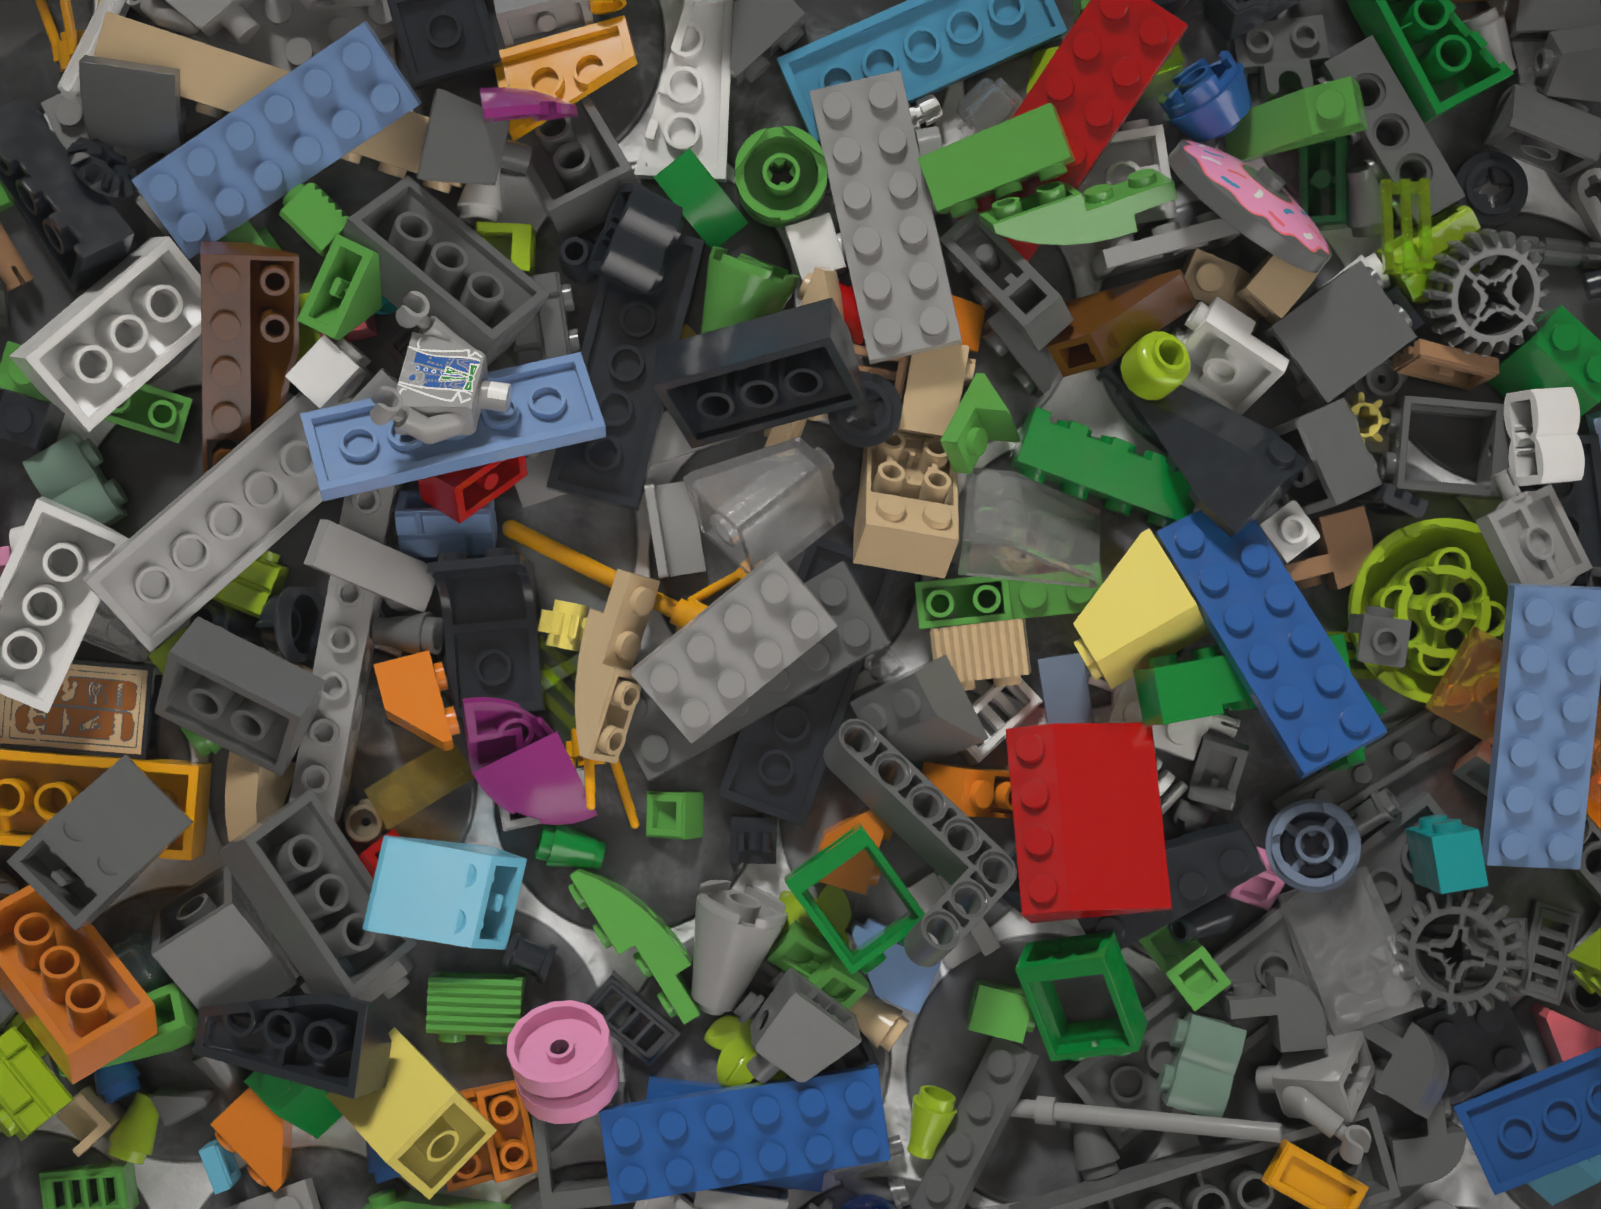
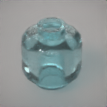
M141 930L113 943L110 948L142 989L148 993L165 985L171 977L151 955L152 932Z

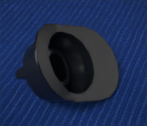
M292 586L283 589L281 594L269 598L263 605L260 620L255 623V628L260 630L264 645L271 652L282 655L284 660L288 662L314 660L325 606L324 598L316 589Z

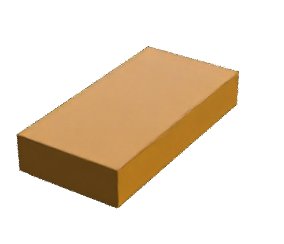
M1285 1139L1282 1140L1261 1179L1265 1184L1310 1209H1358L1369 1189L1362 1182Z

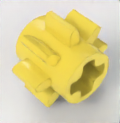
M1363 392L1354 394L1353 406L1347 401L1346 403L1349 409L1355 415H1358V418L1366 419V427L1358 428L1364 444L1365 438L1374 444L1382 442L1383 439L1378 430L1382 425L1390 423V419L1382 417L1379 411L1383 401L1380 399L1372 403H1366Z
M555 599L553 611L542 609L537 631L548 633L546 645L580 652L589 606Z

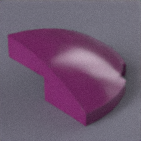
M508 87L479 88L484 123L531 118V122L578 117L577 106L546 93Z
M491 697L462 699L465 739L471 773L554 733L541 717H535L515 702Z
M557 731L473 772L475 779L485 793L495 803L512 814L518 812L527 817L539 819V822L549 825L576 823L598 815L595 809L588 810L586 807L585 787Z

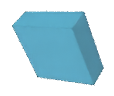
M216 1138L207 1142L199 1150L215 1195L231 1189L241 1178L242 1173L234 1153L222 1147Z

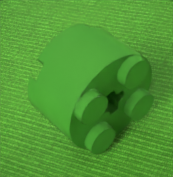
M794 126L765 128L752 134L740 148L734 170L737 197L748 215L763 225L781 229L808 220L813 216L824 200L828 181V166L822 147L809 133ZM785 169L790 171L789 184L781 182L779 185H775L773 183V174L771 172L774 171L781 174Z

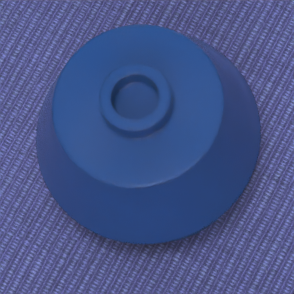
M1227 50L1221 51L1218 55L1220 60L1210 65L1204 57L1184 69L1172 79L1176 88L1169 95L1164 92L1157 97L1158 103L1164 110L1163 119L1194 142L1201 143L1230 133L1238 126L1240 120L1248 113L1252 106L1244 66L1242 63H1236Z

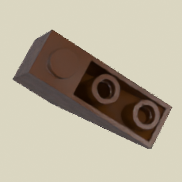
M1181 269L1066 301L1065 304L1074 321L1046 344V347L1063 377L1107 366L1125 354L1143 336L1153 331L1161 330L1194 308L1196 300Z

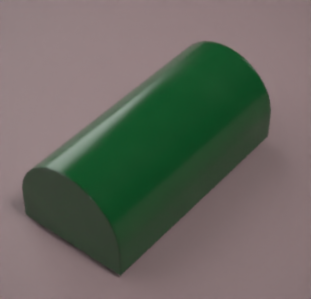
M1347 135L1298 148L1299 206L1311 218L1319 231L1338 230L1348 227Z

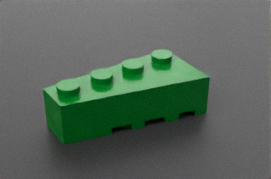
M1346 0L1364 36L1368 38L1373 35L1424 124L1485 93L1514 75L1504 61L1499 64L1485 48L1488 43L1475 29L1471 32L1454 13L1456 6L1450 0Z
M1035 407L1025 415L1019 433L1021 441L1015 444L1008 467L1018 470L1016 478L1042 486L1044 479L1062 485L1059 491L1061 494L1081 501H1086L1088 495L1105 500L1104 509L1124 516H1129L1131 510L1148 515L1147 524L1160 529L1193 513L1195 504L1188 495L1192 487L1181 471L1173 472L1165 461L1166 456L1152 451H1145L1144 455L1135 452L1137 448L1135 445L1117 437L1101 435L1100 439L1091 436L1093 432L1089 430L1088 426L1069 420V422L1057 420L1056 424L1049 422L1052 412L1039 407Z
M1344 633L1328 635L1351 672ZM1218 645L1191 649L1192 658L1180 661L1177 659V653L1148 658L1150 667L1133 670L1143 725H1166L1224 714V709L1229 708V711L1257 708L1225 654L1219 652Z

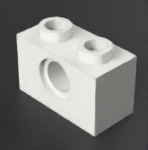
M323 335L285 377L319 409L350 403L372 380L374 375L366 368L371 360L351 342L349 343L344 338L336 342Z

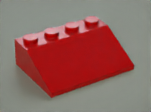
M1142 722L1051 723L1006 729L1022 916L1030 923L1171 910L1172 900L1153 725H1143Z

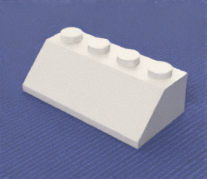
M169 236L150 237L9 357L41 394L81 428L89 432L201 335V275Z
M40 497L36 500L0 577V694L45 713L49 712L101 601L82 579L129 538L89 516L48 498Z

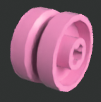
M573 1000L547 1003L532 1009L517 1021L508 1036L506 1053L515 1076L520 1098L525 1109L537 1119L553 1124L577 1123L596 1115L611 1102L619 1087L620 1069L603 1015L592 1006Z

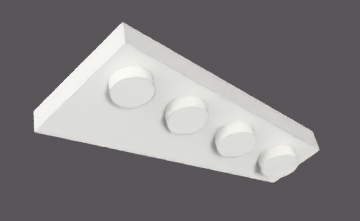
M685 0L666 70L659 86L653 114L646 130L645 141L635 167L634 174L636 178L654 179L655 175L690 148L716 182H726L734 0Z

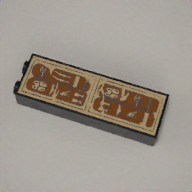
M74 658L48 713L0 694V748L119 758L127 755L131 759L144 760L158 757L161 716L155 713L163 674L155 664Z

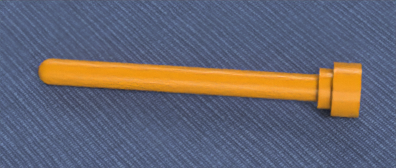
M507 520L503 523L502 532L506 537L612 588L616 570L515 520ZM657 591L653 610L671 618L669 623L677 626L676 631H679L708 606L693 598L690 601L681 598L678 602Z

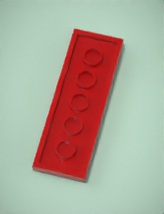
M1090 0L1012 117H1017L1052 103L1056 107L1075 161L1065 165L1068 172L1055 179L1041 182L1039 176L1022 182L1023 191L1010 197H1019L1021 199L1036 193V189L1039 186L1055 181L1067 183L1078 191L1187 30L1188 24L1152 0ZM993 194L978 200L979 208L977 211L981 213L992 209V204L998 201ZM965 215L957 217L956 219L960 221ZM1003 236L1028 263L1041 245Z

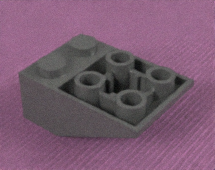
M124 755L45 823L7 863L76 931L93 923L193 821L127 755Z

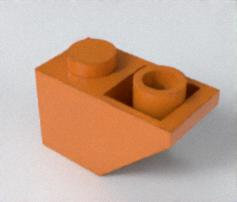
M428 650L373 664L387 719L444 751L454 749L452 735L459 734L460 730L454 707L444 708L440 691L449 689L442 662L433 664Z
M923 762L922 774L968 817L1013 818L1009 771L951 763Z
M867 806L824 830L818 852L860 822L878 848H880L882 840L890 841L893 830ZM863 849L819 882L866 895L869 884L877 886L881 872L865 849Z
M249 1087L210 1125L216 1130L215 1137L221 1146L231 1153L237 1152L248 1164L247 1170L250 1176L261 1186L266 1187L268 1185L276 1192L291 1175L293 1125L278 1117Z

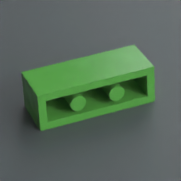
M1052 103L1043 105L917 158L937 212L942 214L951 212L952 218H957L979 208L977 201L993 194L996 200L1013 196L1023 191L1022 182L1039 176L1041 182L1062 176L1068 172L1065 165L1075 161L1056 107Z

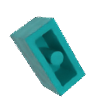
M1447 815L1419 818L1420 826L1405 828L1414 883L1439 894L1488 886L1479 829L1462 824L1461 819H1448Z

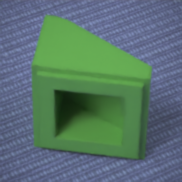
M647 791L646 837L681 840L701 838L703 835V792Z

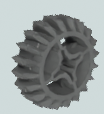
M1489 228L1481 230L1480 235L1472 231L1464 233L1463 243L1457 240L1447 242L1450 255L1438 254L1434 256L1436 263L1440 266L1438 271L1424 273L1429 280L1434 281L1432 288H1427L1421 292L1423 297L1432 299V304L1423 310L1426 316L1435 318L1429 328L1434 333L1443 334L1441 341L1445 345L1451 347L1457 345L1458 349H1462L1468 355L1475 352L1482 357H1487L1491 355L1492 350L1503 354L1508 352L1509 342L1515 345L1524 344L1522 330L1530 332L1538 330L1535 322L1532 320L1534 315L1547 313L1545 308L1539 305L1540 297L1552 294L1548 288L1540 287V282L1550 275L1545 269L1537 268L1543 257L1539 253L1529 252L1531 244L1524 239L1516 240L1514 233L1508 231L1498 233L1496 230ZM1498 256L1492 265L1487 264L1479 273L1469 270L1474 264L1486 257ZM1460 290V300L1458 302V294ZM1499 313L1502 315L1493 324L1474 330L1480 321L1485 322L1491 314Z
M1475 888L1465 890L1462 901L1459 900L1458 892L1445 893V903L1437 892L1432 891L1428 893L1426 897L1429 907L1420 901H1416L1411 906L1414 915L1418 919L1406 915L1400 921L1403 928L1411 933H1398L1395 936L1397 944L1408 947V950H1403L1395 955V961L1399 963L1409 962L1411 966L1400 974L1401 979L1405 981L1416 977L1419 983L1412 989L1413 995L1419 996L1425 990H1428L1432 995L1428 999L1427 1005L1435 1008L1441 999L1446 1000L1445 1010L1449 1015H1453L1456 1012L1459 1002H1462L1465 1014L1473 1016L1477 1008L1476 1000L1486 1012L1493 1010L1495 1007L1492 995L1498 1000L1507 1001L1511 994L1504 984L1518 987L1522 981V978L1511 969H1525L1528 962L1521 956L1513 955V952L1522 951L1527 947L1526 940L1511 939L1510 936L1521 929L1520 922L1513 921L1505 925L1501 920L1509 913L1510 908L1507 905H1503L1494 913L1489 909L1494 900V896L1490 893H1487L1481 899L1480 904L1475 903ZM1447 914H1458V920L1453 927L1452 935H1437L1434 938L1425 936L1432 920ZM1473 918L1481 922L1491 932L1496 941L1498 951L1493 950V946L1486 945L1477 938L1475 934L1476 922L1473 921ZM1462 936L1461 942L1467 945L1465 949L1470 948L1471 954L1459 966L1460 960L1454 957L1457 952L1451 953L1450 948ZM1424 951H1427L1428 956L1435 957L1444 964L1446 969L1445 980L1448 983L1433 972L1426 960ZM1487 964L1498 966L1494 977L1490 981L1475 987H1463L1464 978L1467 976L1470 967H1485Z

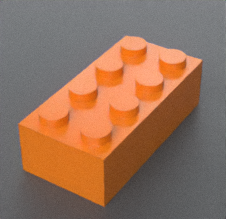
M30 885L0 901V989L72 1085L158 1033L155 1004L92 924L75 931Z

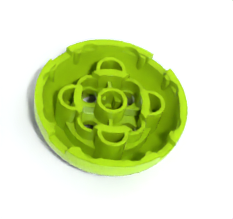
M1435 518L1418 521L1397 529L1377 543L1360 566L1349 593L1348 623L1350 614H1365L1366 606L1394 609V618L1413 621L1417 626L1418 632L1414 639L1409 640L1404 667L1363 662L1364 665L1390 690L1414 701L1436 705H1455L1485 696L1486 693L1499 685L1508 586L1476 523L1453 518ZM1414 575L1421 576L1425 581V589L1419 595L1412 594L1413 590L1409 583ZM1459 583H1465L1471 594L1469 599L1463 603L1453 595V589ZM1432 605H1438L1440 608V616L1436 620H1434L1435 616H1431ZM1452 628L1458 629L1463 635V641L1457 648L1449 647L1445 641L1446 633ZM1350 633L1357 651L1359 634Z

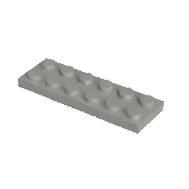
M901 70L809 91L821 147L828 166V178L870 364L962 344L927 184L917 159L920 157Z
M302 392L294 396L82 579L147 651L152 652L322 502L300 413L318 410V408Z

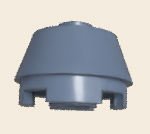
M1303 799L1287 805L1274 817L1266 835V854L1272 869L1283 882L1304 892H1325L1340 886L1353 874L1361 855L1360 834L1352 818L1339 806L1321 799Z

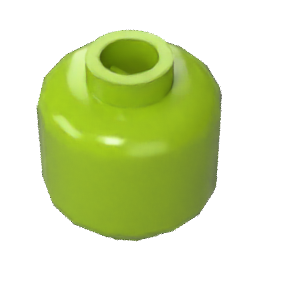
M1153 331L1139 339L1125 353L1121 361L1120 370L1123 381L1136 396L1145 400H1160L1184 383L1190 373L1191 360L1189 352L1178 338L1164 331Z

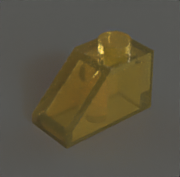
M454 740V749L444 751L436 746L364 790L388 830L475 778Z

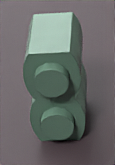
M70 434L22 462L42 497L89 516L107 527L128 515L123 504L128 502L127 496L114 478L107 480L103 475L99 464L103 463L104 459L91 439L87 438L83 441L79 435Z
M1189 1010L1186 1011L1183 1020L1177 1018L1170 1036V1046L1175 1047L1174 1056L1170 1065L1163 1064L1157 1081V1091L1162 1092L1161 1100L1167 1106L1197 1115L1222 1118L1229 1099L1233 1076L1242 1054L1247 1030L1239 1025Z

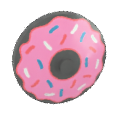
M1185 139L1181 140L1168 156V162L1173 171L1200 200L1235 229L1265 250L1295 267L1312 273L1319 272L1331 258V248L1317 226L1298 203L1282 190V187L1286 184L1285 181L1269 168L1263 166L1257 171L1247 163L1221 150Z

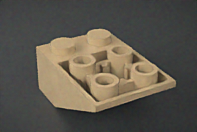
M895 431L886 442L864 448L854 524L853 563L945 579L959 541L958 473L953 471L940 442L941 439Z

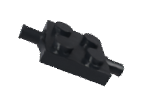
M1441 971L1436 973L1438 977L1447 982L1445 975ZM1492 995L1495 1007L1489 1012H1486L1476 1000L1477 1008L1473 1016L1465 1014L1462 1002H1459L1458 1008L1453 1015L1447 1014L1445 1010L1446 1000H1442L1434 1009L1412 1017L1413 1022L1431 1033L1445 1050L1449 1063V1078L1445 1091L1449 1097L1450 1106L1472 1097H1478L1537 1073L1508 1000L1503 1002Z

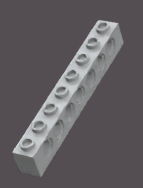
M397 484L345 496L339 525L393 548L396 531L395 508L398 492L403 491L404 485ZM330 575L312 673L326 680V684L317 712L299 745L289 802L313 789L341 830L375 647L372 640V626L375 618L380 617L383 597Z

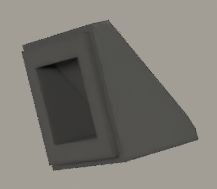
M164 1086L151 1094L150 1098L164 1125L170 1127L207 1107L216 1099L218 1094L215 1088Z

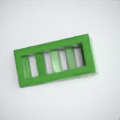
M117 1160L46 1170L39 1173L43 1209H135L139 1205L134 1163ZM113 1177L115 1198H109L106 1178ZM89 1179H96L99 1200L92 1201ZM72 1180H79L82 1200L80 1203H75ZM62 1181L65 1205L57 1206L53 1182Z

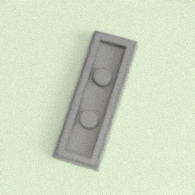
M320 519L304 564L421 613L425 612L435 585L434 578L426 573V563L330 520Z

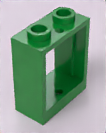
M861 822L784 877L786 885L851 975L860 969L864 974L875 969L887 958L883 952L898 941L904 946V939L907 933L925 915L924 910ZM865 849L906 906L908 912L852 951L808 889Z
M1114 930L1026 942L1015 970L1050 1061L1068 1059L1071 1061H1081L1088 1057L1104 1055L1125 1056L1132 1052H1139L1148 1022ZM1103 974L1119 1017L1068 1023L1052 980Z

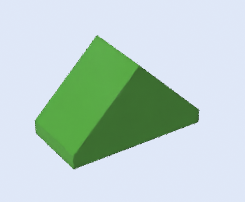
M336 234L297 321L339 341L382 308L379 253Z

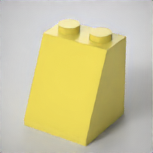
M1150 528L1138 536L1073 623L1081 637L1073 642L1095 681L1104 677L1111 690L1134 677L1133 670L1150 667L1148 658L1176 653L1208 634L1196 602Z
M394 1027L388 1033L392 1043L385 1087L356 1099L328 1092L325 1096L391 1168L430 1200L497 1130Z

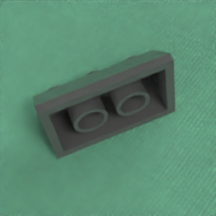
M198 616L169 651L155 713L282 777L317 712L326 680Z

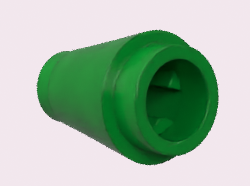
M543 824L539 833L534 858L545 861V866L591 867L600 869L606 842L598 841L596 838L565 824Z

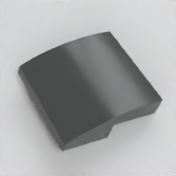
M84 55L79 60L82 108L90 141L98 139L103 145L165 154L172 153L186 143V108H180V69Z

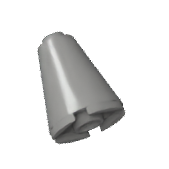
M708 880L701 883L696 895L691 996L698 1003L700 1010L717 1016L736 1008L785 925L788 912L784 913L785 904L772 894L747 884L744 892L731 890L732 881Z

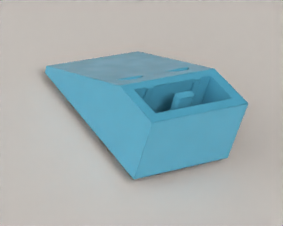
M384 835L362 929L468 948L506 950L527 859L493 846Z

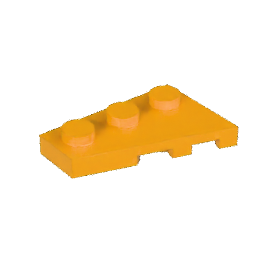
M625 15L499 50L503 66L496 67L495 72L499 87L542 92L575 104L631 69L638 62ZM531 118L510 120L508 130L513 141L547 120L531 122Z

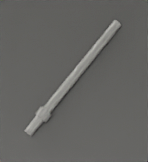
M1037 1096L1036 1100L1019 1098L1010 1117L1035 1119L1036 1124L1054 1126L1057 1121L1277 1143H1281L1282 1123L1058 1102L1057 1097Z

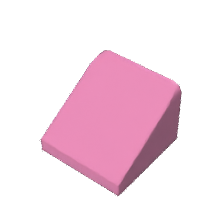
M1257 847L1264 859L1267 870L1226 892V895L1270 911L1285 882L1272 869L1266 850Z

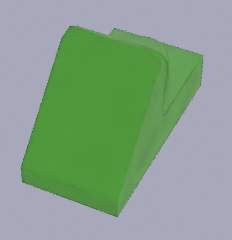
M984 373L975 374L940 440L955 473L971 474L979 457L986 451L988 440L1016 443L1021 441L1009 410Z

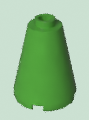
M713 246L708 260L701 334L781 312L797 288L800 276L797 274L787 275L788 270L742 253H740L738 258L727 255L728 249Z

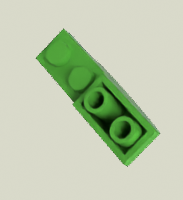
M1142 169L1129 174L1127 181L1116 185L1099 184L1092 186L1084 191V196L1067 183L1061 181L1049 182L1039 186L1035 194L1021 199L1019 197L1000 199L992 204V209L978 214L980 222L991 231L1011 239L1050 245L1086 244L1138 232L1135 213L1178 198L1174 180L1154 169Z
M7 341L0 363V388L53 404L38 391L9 357L21 345ZM144 384L103 420L179 443L193 399Z
M1101 564L915 583L919 629L1081 613L1103 584Z
M576 868L569 875L573 881L568 886L570 893L582 910L586 907L590 908L598 921L593 925V929L604 947L608 949L613 946L618 955L635 945L638 952L633 954L635 962L646 978L653 975L663 990L657 995L669 1016L672 1018L678 1014L683 1024L699 1016L701 1010L698 1008V1003L693 1000L691 989L680 973L691 965L693 958L671 928L645 902L620 884L588 868Z

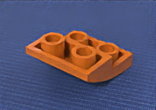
M515 1080L460 1090L459 1092L497 1131L445 1183L447 1191L451 1192L491 1180L498 1183L538 1172L529 1114L520 1098Z

